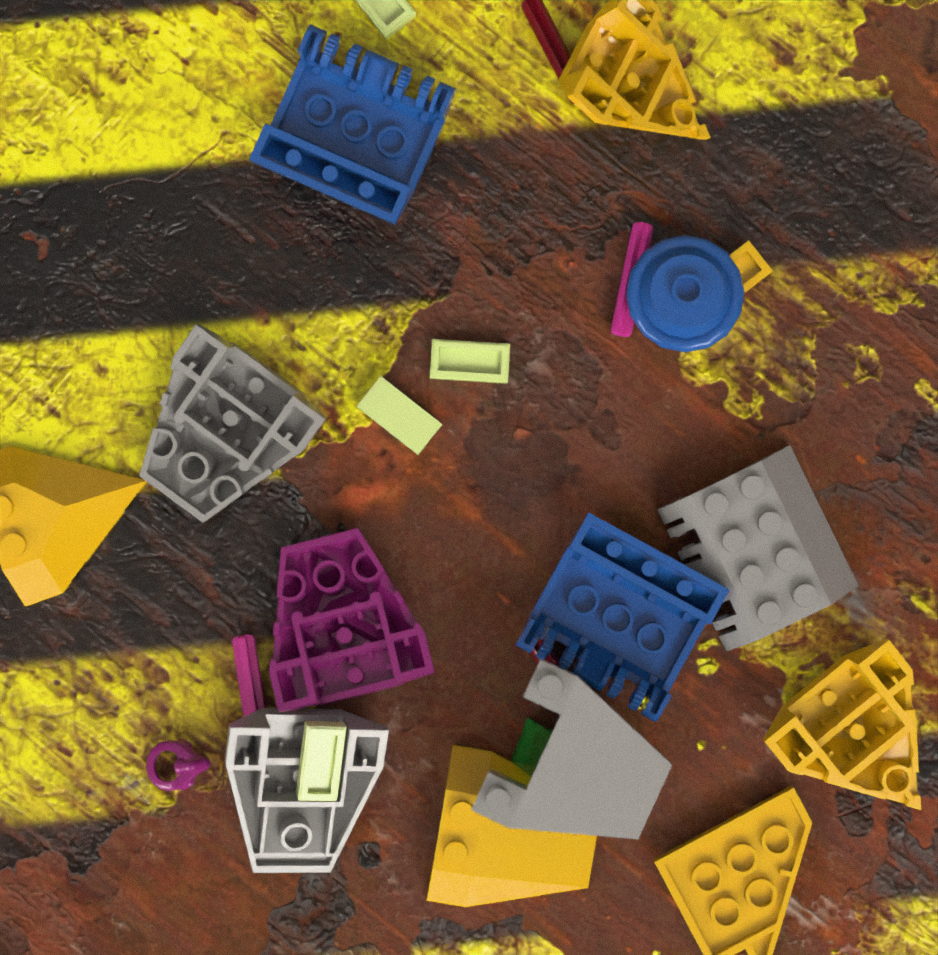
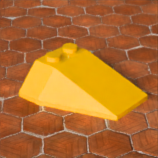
M453 744L427 901L470 907L588 888L597 836L507 828L472 811L471 809L490 769L527 786L532 777L510 760L493 751Z

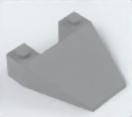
M540 659L523 697L560 714L555 728L528 786L490 769L471 810L507 828L639 839L672 764L578 675L544 659Z

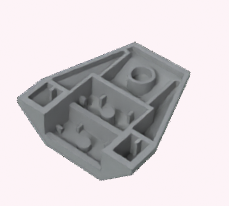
M261 708L229 724L225 764L253 873H327L332 871L384 767L389 732L386 726L342 709L302 708L286 712H278V708ZM305 721L344 722L347 727L337 801H298L295 795Z

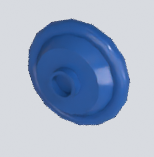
M689 235L662 239L645 250L630 271L626 290L630 317L643 336L664 349L685 353L709 348L727 336L740 317L745 294L740 270L727 251L708 239Z

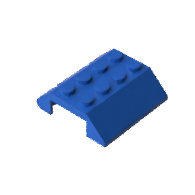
M310 24L297 50L300 60L271 125L264 124L249 161L396 225L414 194L441 133L456 88L440 81L433 99L430 101L429 98L435 79L426 76L421 82L418 90L419 94L417 100L405 95L412 79L413 69L404 65L396 85H394L399 63L370 50L366 51L360 67L357 69L363 47L355 43L347 53L344 68L333 64L340 46V37L331 33L324 51L321 53L327 31Z
M588 512L530 613L515 646L531 653L539 638L543 640L535 657L545 659L552 651L555 640L563 643L567 647L559 659V667L568 670L574 657H576L577 661L572 673L578 675L590 687L599 692L603 690L609 677H612L606 692V696L612 699L621 692L625 678L634 682L636 685L629 697L627 707L636 711L642 703L644 696H647L640 714L657 722L672 696L668 692L706 623L711 625L729 589Z

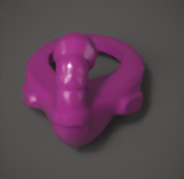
M167 740L158 743L151 749L147 757L146 768L150 780L161 790L173 791L181 789L183 791L189 789L194 784V779L198 774L208 770L211 762L207 756L195 752L192 749V744L187 740ZM166 750L172 751L178 756L174 764L178 777L173 781H165L160 778L155 768L158 755Z

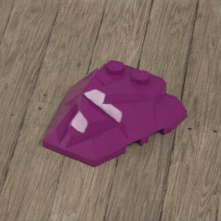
M358 528L281 547L277 586L278 609L277 619L274 622L273 635L275 636L273 660H270L269 670L278 712L327 705L405 684V682L435 673L425 632L412 615L404 599L391 582L383 566Z

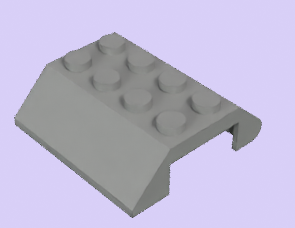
M790 445L755 461L754 464L697 492L683 496L657 509L664 525L679 518L684 520V522L667 530L670 538L679 537L689 530L695 529L700 541L682 547L678 554L681 560L698 553L701 554V557L685 565L729 589L723 602L729 600L735 612L723 614L712 622L716 631L734 624L736 626L719 635L725 651L760 640L832 605L859 586Z

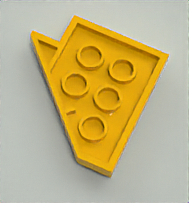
M789 786L653 859L703 955H735L744 949L748 955H773L812 826V821L794 787Z

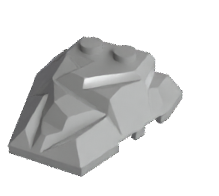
M196 324L173 357L170 367L173 371L167 392H163L160 402V405H162L157 427L152 430L139 476L198 520L205 522L243 495L247 490L275 472L283 464L304 451L327 418L315 405L306 400V395L241 346L234 342H227L215 332L200 324Z

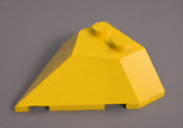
M609 0L587 24L558 80L566 96L595 123L702 140L711 138L706 125H699L694 108L691 105L696 102L675 47L673 43L667 45L659 22L664 19L658 5L653 0Z
M13 446L0 450V565L25 607L63 594L73 582V578L85 562H88L124 514V510L136 494L142 490L147 481Z
M886 638L842 656L783 704L765 734L763 741L789 772L802 776L803 774L824 780L829 784L884 800L889 799L921 810V797L917 790L916 772H919L916 713L912 707L911 685H914L913 670L891 641Z

